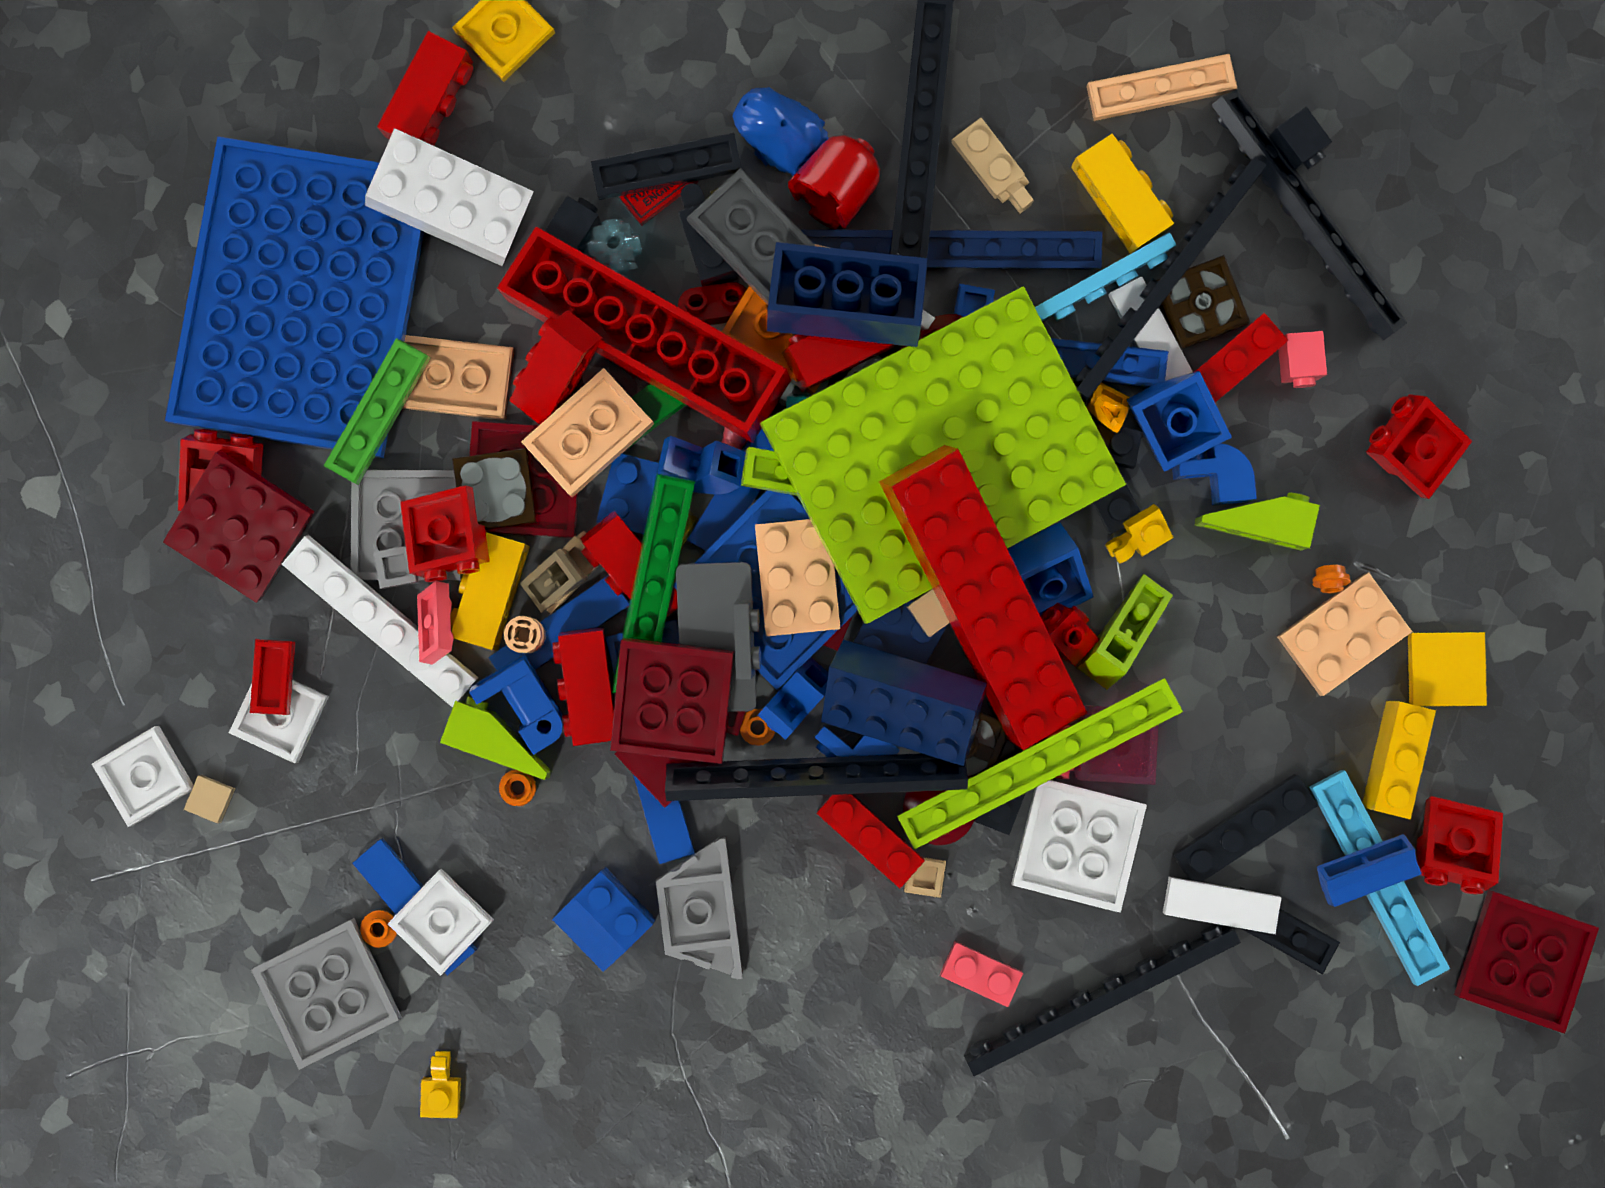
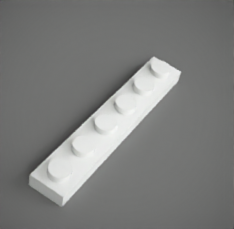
M304 536L282 563L285 568L451 707H453L455 701L461 699L478 679L473 672L450 653L433 665L419 662L418 626L311 536Z

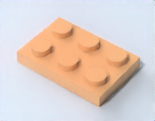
M603 368L521 442L573 498L654 425V422Z
M811 520L755 524L766 636L840 629L834 564Z
M1367 572L1347 585L1343 591L1336 593L1286 629L1277 638L1320 696H1324L1409 635L1412 630L1371 574Z

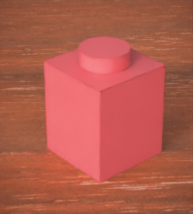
M1323 331L1285 334L1284 336L1289 341L1278 349L1281 383L1293 382V388L1315 386L1317 380L1327 375Z

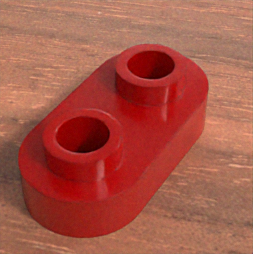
M734 282L690 288L681 294L678 300V307L709 325L727 323L747 289L743 285ZM729 296H736L738 297V300L735 302H729L726 300V298ZM693 301L703 303L700 307H692L690 305Z

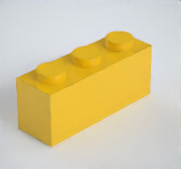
M1112 133L1077 156L1071 168L1124 246L1132 254L1167 233L1174 225L1172 221L1173 214L1164 200L1159 201L1152 192L1153 186L1148 175L1143 170L1138 171L1131 161L1132 154L1126 143L1122 140L1118 141Z
M486 532L490 562L479 564V572L463 575L459 585V594H463L459 609L453 608L450 615L451 632L454 639L498 651L530 546Z
M1386 701L1362 802L1365 809L1411 820L1436 710L1400 701Z

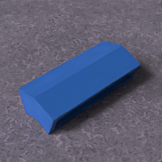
M1404 834L1317 866L1319 881L1327 903L1333 907L1422 874L1416 860L1415 848Z

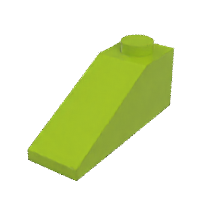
M1288 493L1287 497L1283 496L1202 515L1196 518L1194 525L1301 551L1311 546L1320 505L1309 503L1310 497L1306 495Z
M1143 574L1098 635L1100 640L1085 655L1078 669L1108 690L1128 672L1173 595Z
M470 696L467 697L466 702L462 700L454 702L440 743L543 780L550 778L552 773L550 768L536 754H532L526 743L496 712L487 709L489 703L482 701L476 704Z

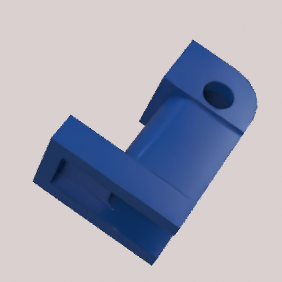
M523 654L471 686L469 693L476 704L502 691L521 721L518 732L533 755L554 743L560 737L563 727L562 712L526 654ZM547 720L551 724L543 727L539 724V721Z

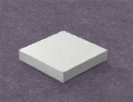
M292 680L290 715L250 713L251 684L229 733L288 761L298 763L329 696Z
M154 726L92 763L93 768L128 827L134 826L191 792L194 786L160 726Z
M440 869L394 916L388 925L441 976L494 919L446 872Z

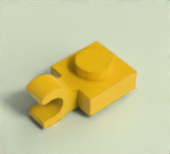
M1153 504L1123 522L1127 532L1111 539L1105 546L1110 556H1115L1117 562L1121 564L1129 560L1134 555L1135 550L1143 557L1174 537L1160 508Z
M436 1051L435 1056L431 1057L432 1077H423L421 1080L420 1117L458 1118L460 1115L461 1078L450 1077L451 1051Z

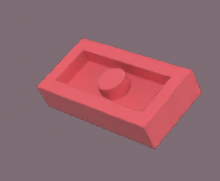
M435 581L417 595L419 662L431 665L452 651L454 641L450 621L452 601L449 598V584Z
M954 941L940 972L941 977L1006 1007H1009L1023 975L1022 971Z

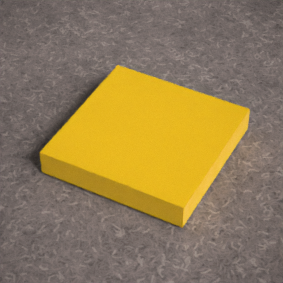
M480 0L452 27L454 32L503 82L555 34L554 28L526 0Z
M1485 632L1410 633L1408 635L1409 704L1416 706H1487Z

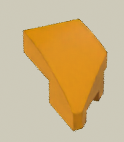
M1101 382L1091 395L1086 408L1106 427L1118 433L1128 413L1129 407L1126 399L1130 397Z

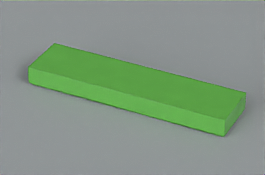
M398 338L395 339L326 460L324 467L359 485L431 357Z

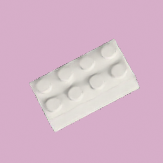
M394 128L365 195V206L503 266L534 191Z

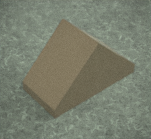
M558 549L520 584L542 613L587 581L588 578L566 549Z

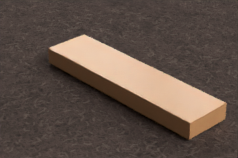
M1230 54L1088 82L1086 86L1094 121L1224 95L1237 89Z

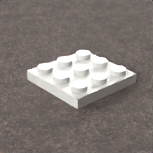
M1052 780L1039 785L1034 789L1011 884L1121 913L1147 805Z

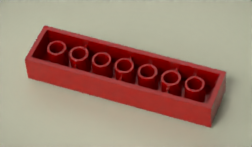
M538 227L534 228L497 287L508 302L544 323L550 317L556 319L569 310L603 337L595 351L596 353L752 443L762 429L760 423L769 418L791 382L786 368Z
M943 445L879 481L978 680L987 683L985 694L1008 739L1022 750H1025L1087 714L1083 702L959 449Z

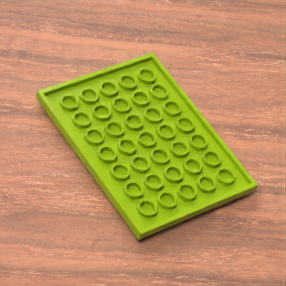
M1024 286L920 339L917 347L907 346L760 423L865 624L933 589L879 481L941 446L947 445L959 449L1007 548L1126 485Z

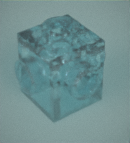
M610 219L601 222L602 226L593 227L594 238L588 239L591 258L619 274H625L629 272V269L638 268L636 256L642 255L641 239L639 233H633L630 223H623L621 219ZM620 242L616 248L607 247V243Z

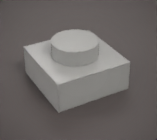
M406 546L373 552L379 588L386 589L419 582L418 576L409 574Z

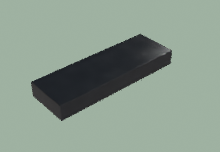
M1279 909L1275 934L1240 928L1322 975L1340 944L1339 941L1282 909Z

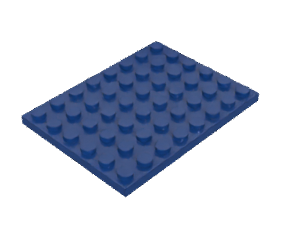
M217 136L166 411V422L333 450L395 339L398 338L403 342L405 341L424 231L365 206V195L380 162ZM388 434L375 457L384 458Z

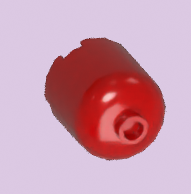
M844 135L830 137L788 181V188L793 198L798 202L802 197L812 207L809 215L833 230H836L841 225L845 229L880 181V167L873 155L874 149L861 138L856 140Z

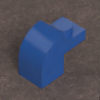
M669 436L664 439L657 473L693 480L695 482L693 492L726 494L742 487L741 480L746 452L717 440L702 448Z
M1218 444L1207 450L1208 459L1204 458V453H1200L1172 468L1173 480L1209 477L1212 506L1248 503L1257 499L1252 465L1241 451L1230 445Z
M810 657L761 710L758 716L766 722L771 730L777 732L786 740L825 696L828 672Z
M824 725L814 736L819 741L816 748L826 757L898 754L900 751L893 744L862 735L851 748Z

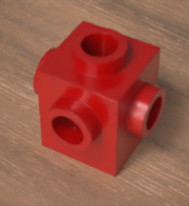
M1057 602L1054 606L1046 609L1040 616L1061 659L1074 666L1100 640L1086 625L1090 621L1089 618L1074 605L1068 608Z

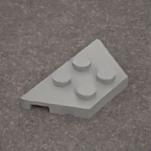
M721 836L656 879L665 955L680 960L692 961L697 966L708 970L712 968L731 975V978L738 980L743 979L726 836Z

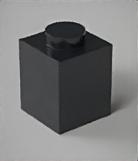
M1307 106L1279 125L1271 134V137L1296 170L1303 165L1307 170L1314 167L1326 157L1323 151L1332 143Z
M567 196L545 232L584 253L602 225L599 215L596 214L598 209L589 201L579 197L578 201H575Z

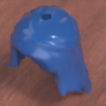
M770 87L751 89L742 96L733 113L736 128L746 142L754 148L755 156L761 159L765 166L768 164L772 167L776 166L779 171L790 173L792 177L814 152L829 139L828 132L823 129L825 121L820 119L818 114L812 112L808 107L802 106L800 102L788 98Z

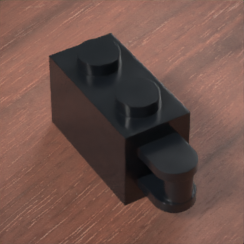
M690 183L685 185L681 190V199L685 210L678 211L702 287L736 280V271L688 223L687 217L705 201L702 189L697 184Z

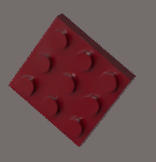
M472 421L469 456L526 449L528 452L537 523L486 529L487 533L573 538L576 536L579 492L572 498L521 442L539 425Z
M220 450L215 452L163 543L257 603L262 600L282 567V563L290 554L315 511Z
M623 638L620 644L610 751L722 764L735 651Z
M1488 890L1454 995L1565 1034L1599 927Z

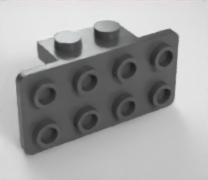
M747 562L681 564L676 569L679 644L735 651L728 712L752 711L757 705L755 669H761L760 647L754 646V632H759L760 620L759 610L753 609L751 566Z

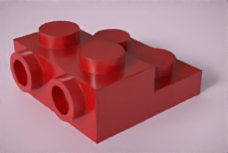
M1409 394L1399 398L1391 408L1393 416L1388 423L1376 428L1369 437L1371 446L1366 453L1386 472L1397 475L1421 498L1430 499L1472 443V440L1427 396Z
M195 429L194 434L182 438L180 441L178 511H181L217 451L222 450L261 476L263 444L253 442V436L245 434H231L230 439L218 438L217 431L211 429Z
M464 485L400 502L409 574L423 577L425 582L443 581L447 579L446 572L457 570L458 574H472L480 571L479 564L490 562L485 526L478 524L472 487Z
M1434 796L1429 797L1425 802L1423 835L1417 839L1416 860L1421 870V875L1424 876V882L1435 886H1444L1448 882L1460 884L1462 892L1475 895L1482 894L1484 890L1487 891L1498 884L1503 813Z

